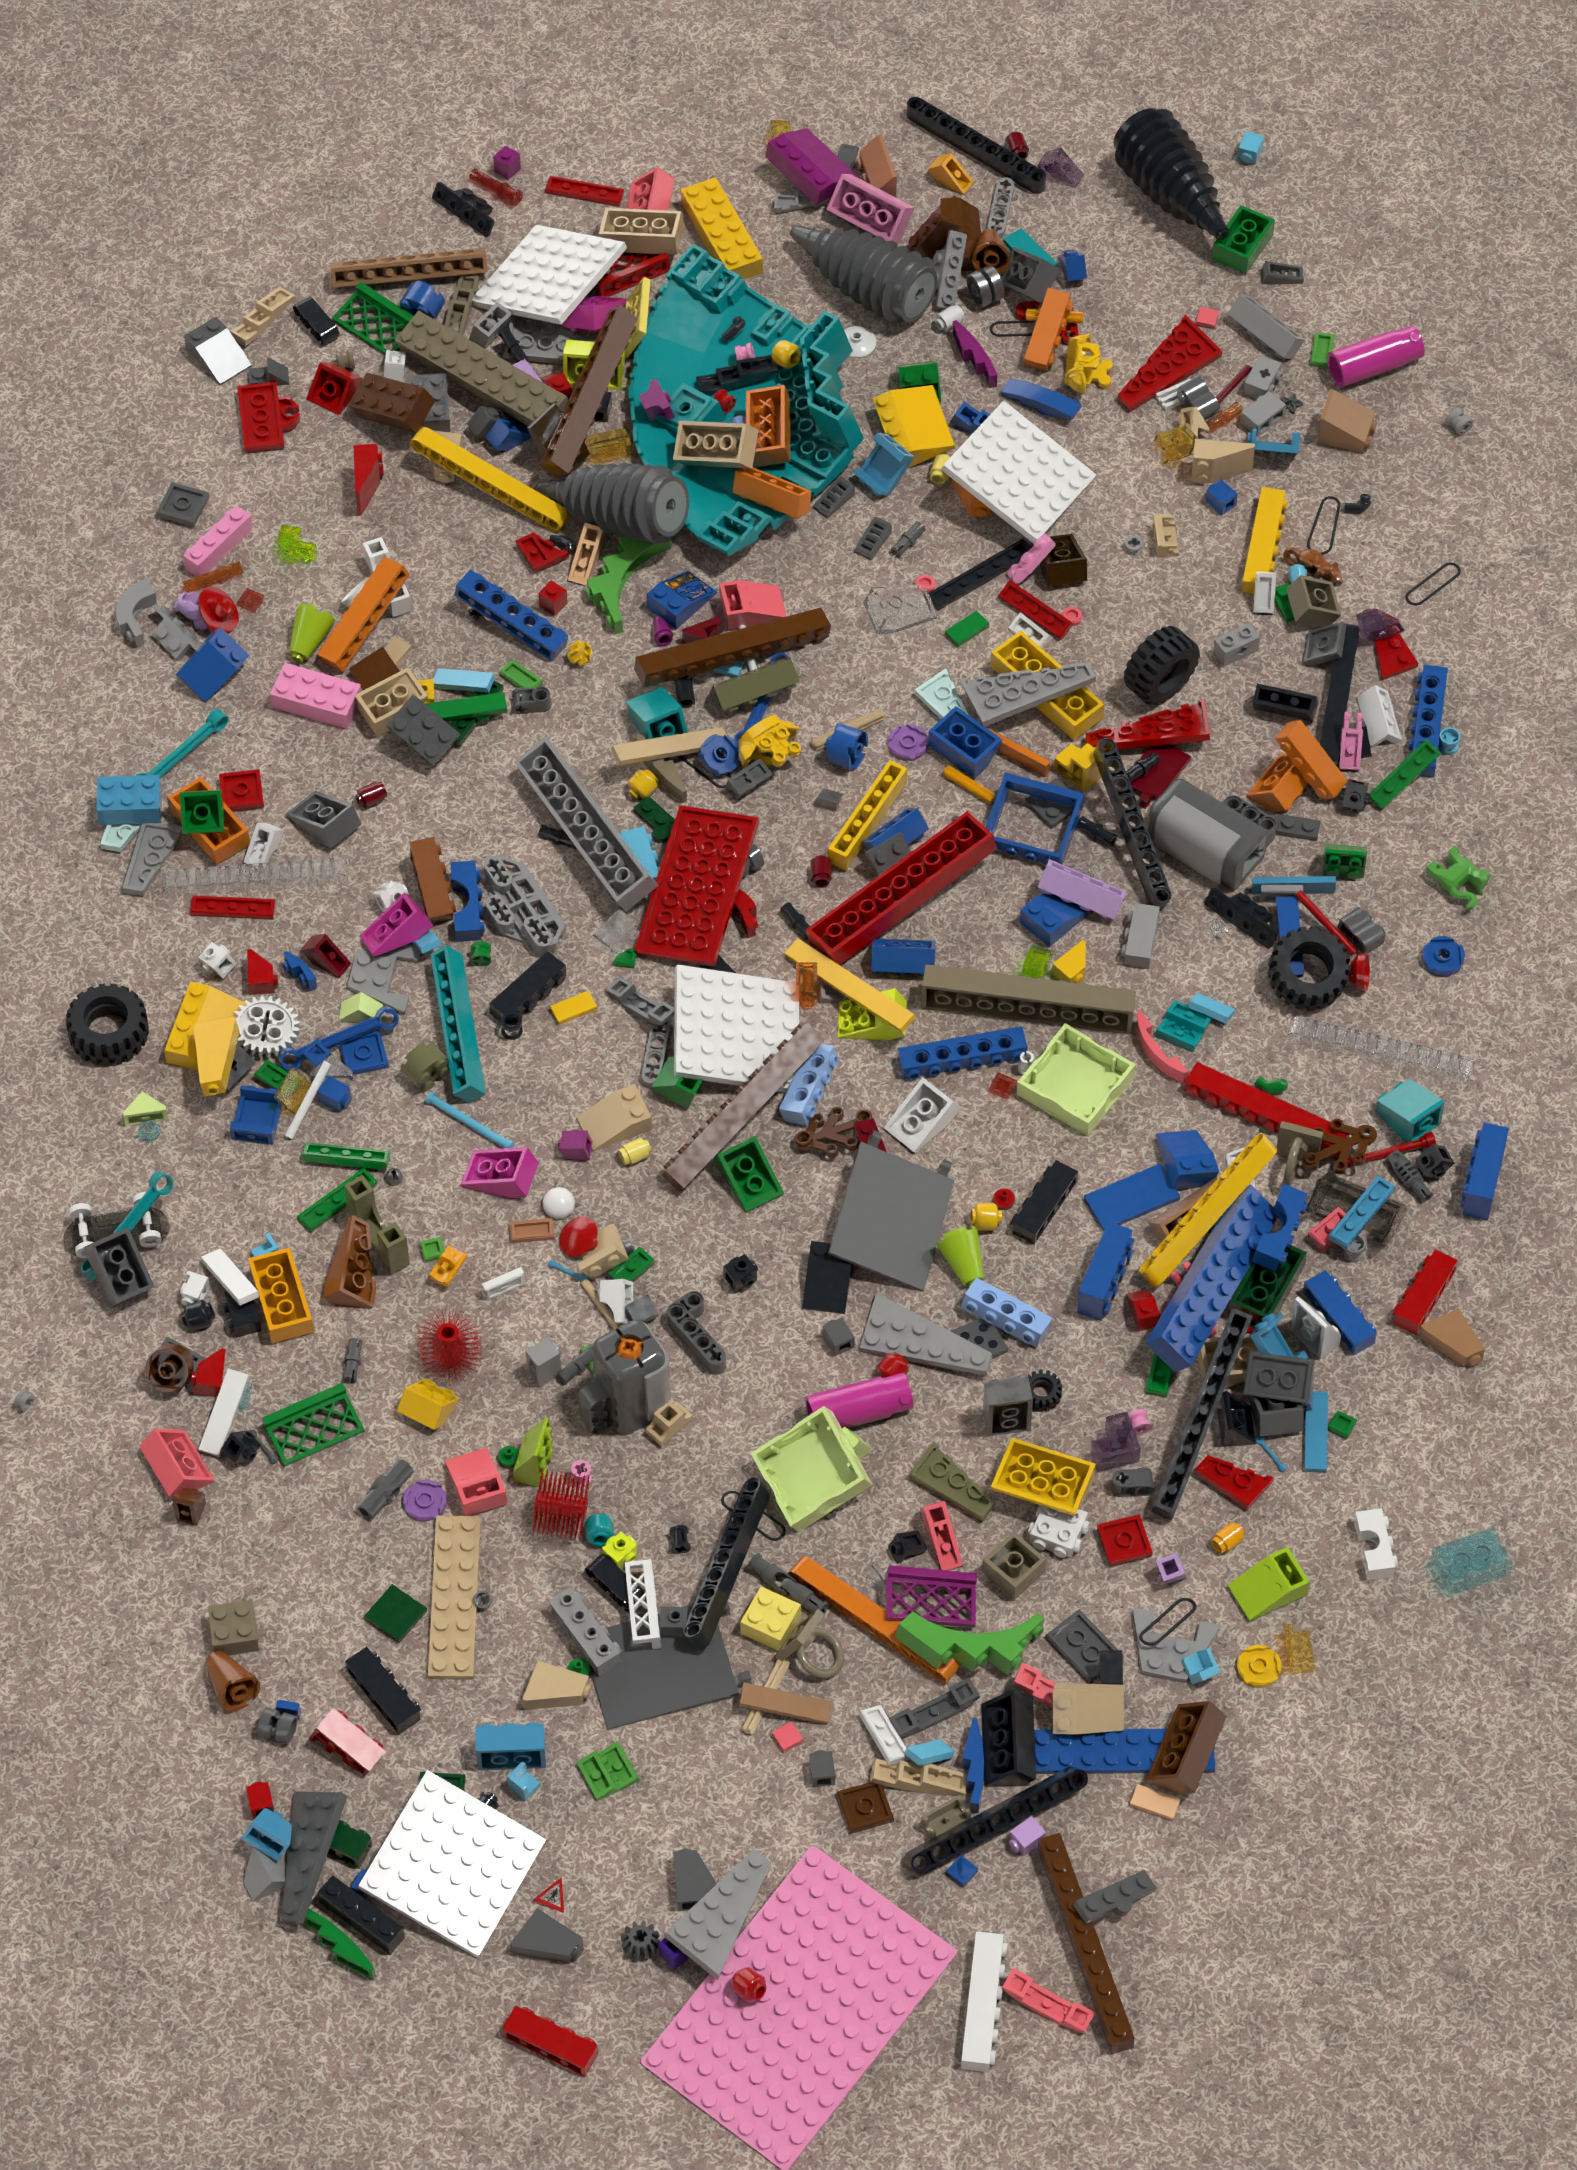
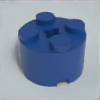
M415 281L414 284L413 282L410 284L402 297L400 307L413 316L420 311L435 320L445 304V299L441 293L437 295L434 292L435 288L422 281Z
M837 723L832 737H828L825 742V749H828L827 762L850 770L857 769L865 756V753H862L864 746L868 747V734L857 728Z

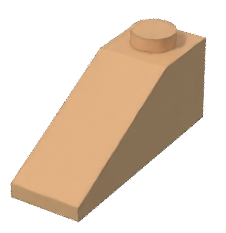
M584 523L568 581L587 586V579L591 578L608 534L598 526Z

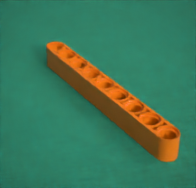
M802 1556L788 1572L799 1584L806 1586L816 1593V1597L828 1602L829 1606L832 1604L833 1608L845 1617H851V1621L864 1630L868 1629L869 1633L880 1641L887 1642V1646L900 1655L903 1653L910 1662L918 1667H923V1671L936 1680L938 1678L942 1680V1684H947L960 1669L959 1662L953 1657L947 1664L943 1663L936 1669L895 1638L898 1625L902 1621L886 1620V1610L809 1557Z

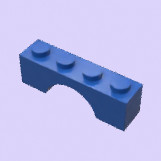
M475 860L450 862L452 890L462 893L469 900L463 910L454 914L456 942L481 940V933H485L484 920H480L479 915H483V903H478V898H482V888L477 886V881H481L480 868L476 869Z
M1283 1183L1272 1210L1280 1219L1282 1229L1276 1233L1262 1234L1252 1262L1276 1271L1279 1264H1284L1288 1254L1284 1250L1286 1247L1290 1248L1295 1236L1291 1235L1293 1230H1298L1302 1220L1298 1216L1299 1213L1304 1215L1308 1202H1305L1308 1193Z

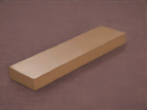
M744 1682L739 1706L827 1725L832 1701Z

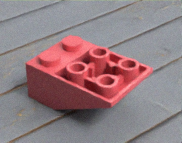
M743 580L719 583L720 601L728 630L738 628L741 625H746L747 627L787 617L779 586Z
M487 1447L444 1460L464 1516H471L507 1504L503 1482Z

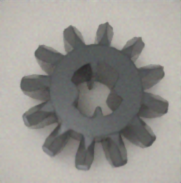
M644 1920L641 1922V1925H637L634 1921L632 1923L633 1928L626 1926V1934L621 1935L622 1949L627 1951L629 1958L635 1954L637 1961L641 1955L648 1960L649 1953L652 1955L657 1953L656 1948L659 1947L658 1943L660 1942L658 1940L660 1937L659 1932L654 1931L653 1924L646 1927Z

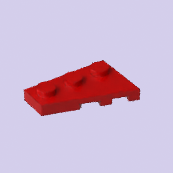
M1391 619L1372 625L1382 681L1418 667L1416 658Z
M1209 1455L1205 1457L1194 1471L1196 1476L1247 1510L1274 1481L1272 1476L1266 1475L1264 1477L1255 1474L1254 1470L1248 1468L1243 1470L1234 1467L1233 1463Z

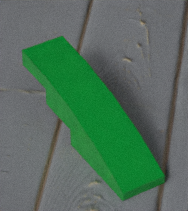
M308 1909L304 1924L318 1931L319 1942L333 1949L334 1960L374 1980L376 1977L375 1969L361 1949L329 1920Z

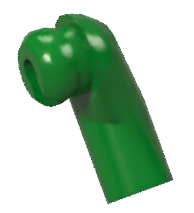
M1260 1076L1255 1082L1257 1087L1270 1095L1282 1093L1288 1087L1285 1079H1276L1269 1082Z

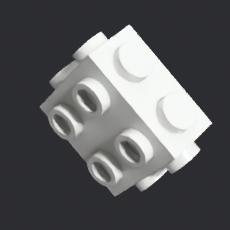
M1039 1505L1036 1512V1517L1038 1518L1035 1523L1032 1522L1027 1533V1535H1030V1544L1038 1550L1046 1549L1060 1558L1068 1557L1071 1559L1073 1553H1078L1082 1544V1540H1080L1081 1535H1086L1090 1526V1522L1087 1521L1088 1512L1079 1509L1077 1514L1073 1516Z

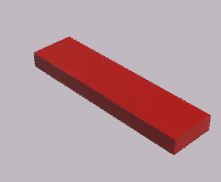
M551 175L545 188V193L617 207H620L625 193L624 189Z
M1011 580L1008 581L998 595L1000 599L1060 640L1065 637L1073 626L1070 620Z
M192 895L190 916L274 920L276 901L275 899Z

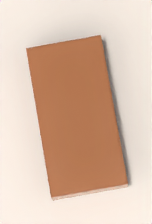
M553 1218L510 1222L512 1243L555 1240Z

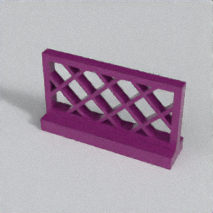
M888 1566L885 1574L886 1620L903 1621L908 1616L907 1614L914 1612L913 1609L920 1605L927 1612L921 1617L934 1624L975 1628L977 1573ZM892 1584L900 1585L905 1591L898 1596L892 1590ZM915 1587H923L928 1593L920 1598L913 1589ZM945 1589L950 1595L942 1600L935 1591ZM970 1591V1598L964 1602L957 1595L958 1592ZM907 1594L916 1601L910 1607L902 1600ZM930 1595L939 1603L933 1609L924 1602ZM952 1597L961 1605L955 1611L946 1604ZM898 1603L905 1611L902 1614L892 1613V1606ZM942 1606L950 1615L946 1618H940L935 1611ZM964 1608L970 1614V1620H962L957 1613Z

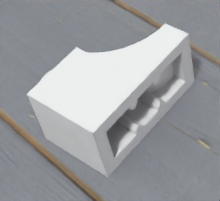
M386 350L384 377L403 382L406 352Z
M257 823L244 862L263 870L273 852L278 849L284 830L269 823Z
M625 1279L601 1280L598 1296L601 1303L609 1305L612 1309L615 1323L624 1325L632 1321L626 1310V1305L633 1302V1282Z

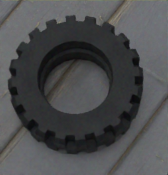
M1162 627L1161 630H1156L1152 635L1145 638V641L1133 652L1131 659L1126 664L1127 668L1124 670V682L1146 704L1159 705V703H1164L1168 698H1172L1176 692H1179L1195 672V667L1198 666V659L1200 658L1199 647L1178 627Z
M1304 926L1299 927L1297 932L1295 930L1289 931L1286 936H1282L1279 939L1269 959L1267 973L1268 978H1271L1269 982L1271 988L1277 989L1275 992L1278 998L1283 997L1285 1004L1290 1005L1292 1003L1296 1005L1295 1009L1301 1010L1302 1007H1307V1011H1313L1315 1006L1322 1009L1326 1007L1327 1003L1331 1005L1341 995L1349 979L1351 965H1349V954H1345L1347 948L1343 943H1338L1339 938L1335 934L1331 937L1328 935V930L1323 929L1321 932L1314 926H1311L1310 930H1306ZM1299 954L1314 955L1324 962L1328 970V976L1319 983L1304 982L1294 975L1290 967V961Z
M105 983L99 984V987L95 988L91 986L87 988L85 993L83 991L79 993L77 1000L73 999L70 1003V1008L66 1013L69 1041L75 1053L80 1054L83 1060L88 1061L91 1059V1063L98 1065L99 1062H102L104 1066H110L112 1062H116V1065H118L125 1058L127 1061L132 1059L133 1053L138 1054L142 1050L141 1045L146 1044L147 1035L149 1034L146 1009L142 999L138 998V994L134 991L129 992V988L125 986L120 988L117 984L110 983V986H105ZM105 1015H116L126 1020L120 1029L112 1033L102 1034L89 1029L90 1024L95 1019Z

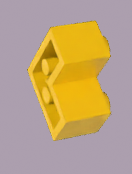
M1071 743L1055 757L1054 769L1084 792L1101 778L1093 755L1096 747H1092L1088 743L1082 748H1077Z

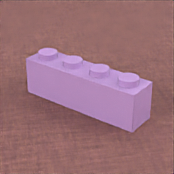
M1050 859L1038 884V888H1041L1042 892L1048 895L1055 894L1067 903L1074 902L1083 910H1093L1105 919L1111 918L1115 920L1126 894V891Z

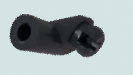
M735 317L732 321L733 325L721 335L727 343L745 328L746 322L742 317Z
M1361 494L1360 500L1357 503H1345L1344 513L1364 512L1371 505V496L1369 494Z
M550 535V542L554 543V545L565 546L564 549L568 553L575 552L576 543L574 540L564 535Z

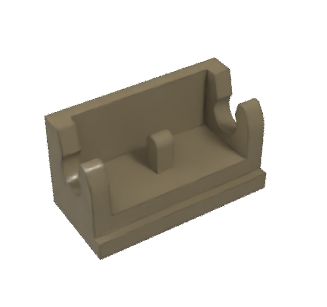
M959 1794L921 1816V1827L929 1839H932L970 1819L971 1811L969 1808L966 1809L964 1807V1799Z

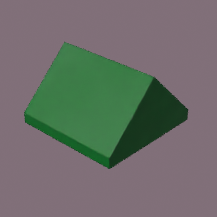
M221 790L180 792L183 834L224 831V804Z

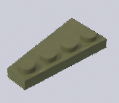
M935 1442L931 1444L909 1473V1478L982 1522L995 1506V1501L977 1483H974L963 1469H959L953 1463V1459L944 1454Z

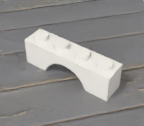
M382 537L363 543L364 558L371 573H373L377 564L381 562L384 556L390 558L389 551ZM405 584L402 585L388 606L393 617L412 611L411 597Z

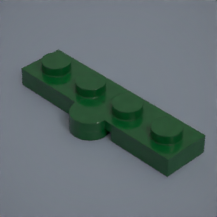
M494 681L489 693L474 692L471 697L501 693L504 690V685ZM490 715L453 720L450 726L460 733L459 739L454 744L461 747L478 724L485 725L490 721Z
M648 796L633 807L634 812L653 828V839L656 842L664 843L669 841L675 819Z

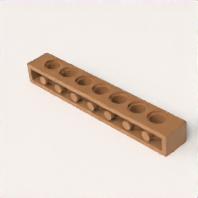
M485 248L330 263L332 287L354 286L360 281L364 284L488 272Z

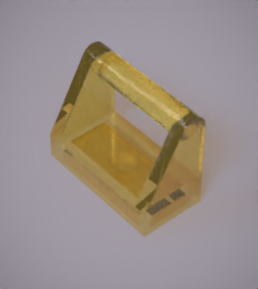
M624 428L588 435L586 439L594 464L633 456L630 437Z

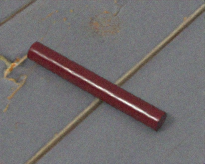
M1245 365L1215 397L1219 404L1252 370L1249 365Z

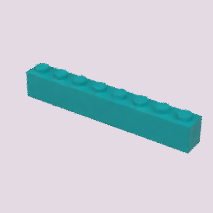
M445 945L430 955L447 1057L450 1060L448 1063L453 1093L455 1096L471 1103L486 1095L463 955L450 946Z

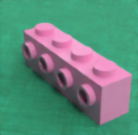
M238 506L227 511L224 517L211 527L210 531L201 536L192 548L186 550L183 555L185 570L201 579L253 529L251 515Z

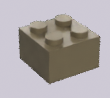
M1300 575L1286 589L1295 622L1324 627L1333 624L1341 616L1334 586L1330 581Z
M1013 1531L983 1559L982 1572L1015 1600L1046 1571V1558Z
M253 1600L208 1606L214 1652L223 1651L227 1655L259 1651Z

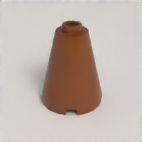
M986 229L980 234L972 255L973 267L976 271H980V269L991 265L1001 275L1010 266L1011 254L997 231Z
M215 1651L208 1656L205 1664L218 1702L222 1708L229 1712L239 1711L249 1705L245 1702L249 1701L252 1697L254 1700L260 1692V1682L252 1673L223 1651Z

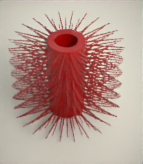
M450 1313L448 1323L447 1317L446 1323L445 1319L442 1318L444 1322L441 1325L435 1320L433 1321L437 1326L429 1322L427 1323V1325L429 1324L436 1328L432 1330L435 1333H428V1331L427 1333L426 1331H422V1333L417 1331L415 1333L425 1334L422 1338L418 1336L415 1339L416 1341L420 1339L416 1343L417 1347L420 1344L419 1348H422L420 1349L422 1353L420 1354L422 1357L420 1361L436 1358L429 1363L420 1364L421 1367L422 1365L424 1367L425 1365H430L432 1362H438L430 1367L431 1370L435 1366L437 1369L442 1367L439 1372L441 1374L446 1367L449 1373V1382L450 1368L451 1372L453 1368L454 1375H457L455 1372L458 1368L460 1372L465 1371L460 1367L461 1365L463 1367L466 1366L461 1361L469 1365L474 1364L475 1366L474 1362H467L465 1359H473V1361L483 1359L477 1357L470 1358L468 1356L469 1354L470 1356L471 1354L472 1356H477V1354L481 1356L483 1354L480 1351L482 1350L481 1336L477 1338L476 1334H479L477 1330L476 1332L463 1333L469 1329L473 1330L472 1325L470 1328L460 1330L464 1326L470 1325L472 1321L461 1326L462 1322L457 1324L459 1319H454L455 1315L453 1316V1314V1320L451 1319L450 1321ZM469 1334H470V1335H471V1334H475L474 1337L472 1336V1338H471V1336H470L469 1338H468V1337H467V1338L465 1337V1336H467V1335H469ZM423 1339L433 1340V1341H429V1342H427V1341L425 1342V1340H424L423 1343L421 1342ZM469 1339L474 1340V1342L472 1341L471 1343H467L465 1341ZM426 1344H431V1345H432V1346L429 1347V1348H428V1347H425V1346L422 1347L423 1345H426ZM470 1344H471V1346H472V1344L474 1345L473 1348L465 1347V1346L470 1345ZM427 1349H428V1350H429V1349H432V1350H433V1351H431V1352H429V1353L426 1352ZM426 1354H427V1356H428L429 1354H430V1355H431V1354L433 1355V1356H431V1357H429V1358H428V1357H427V1358H423L424 1355L426 1356Z
M542 1469L539 1488L535 1498L533 1532H535L536 1522L539 1519L537 1525L538 1532L542 1522L543 1535L546 1521H548L546 1533L548 1535L551 1525V1534L553 1535L556 1522V1534L558 1535L560 1518L562 1516L560 1537L562 1538L565 1517H567L565 1539L567 1538L571 1518L569 1537L571 1540L574 1520L576 1518L574 1541L577 1536L579 1520L581 1522L579 1528L580 1541L587 1513L590 1477L588 1476L585 1497H583L585 1475L582 1479L579 1496L580 1474L574 1495L576 1474H574L570 1491L571 1474L569 1475L566 1488V1474L563 1484L561 1483L562 1475L560 1474L558 1485L556 1486L558 1475L556 1471L553 1491L551 1492L553 1472L551 1471L547 1492L548 1469L545 1474L543 1491L541 1490L544 1470Z

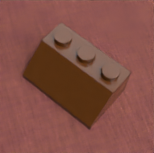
M956 196L941 204L926 222L920 226L918 231L910 237V252L917 251L921 254L922 258L928 257L932 260L936 251L941 250L946 245L948 231H958L962 227L958 198Z

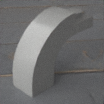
M148 579L130 586L121 595L116 607L120 635H127L130 643L134 642L137 648L144 645V638L135 618L142 610L157 604L156 593Z

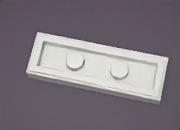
M881 1705L861 1710L859 1716L888 1765L898 1764L900 1760L909 1761L910 1758L905 1755L906 1747Z

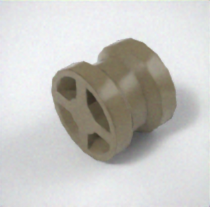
M351 349L344 353L336 352V360L339 367L343 369L355 368Z

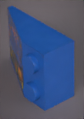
M687 570L659 582L646 594L647 608L657 616L663 617L672 627L678 629L717 594V591Z

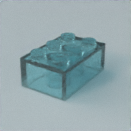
M1494 1527L1433 1548L1431 1562L1449 1597L1507 1577L1511 1574L1513 1565Z

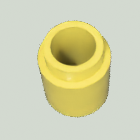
M940 454L935 456L929 473L932 482L944 484L949 479V476L941 470L943 465L949 460V455Z
M640 1137L622 1145V1148L618 1150V1154L624 1165H632L649 1157L651 1147L646 1139L643 1140Z

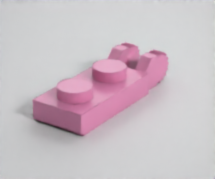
M1045 533L1042 537H1039L1035 541L1034 546L1022 555L1019 563L1011 566V569L1008 571L1010 579L1016 584L1023 582L1022 580L1030 575L1056 546L1055 542Z
M1345 712L1341 732L1339 769L1360 771L1363 736L1362 713H1357L1356 728H1349L1350 713Z

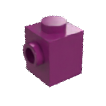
M505 145L493 156L494 171L509 180L521 170L520 154Z
M573 1129L571 1131H562V1137L558 1141V1150L562 1153L565 1160H590L593 1141L587 1130Z

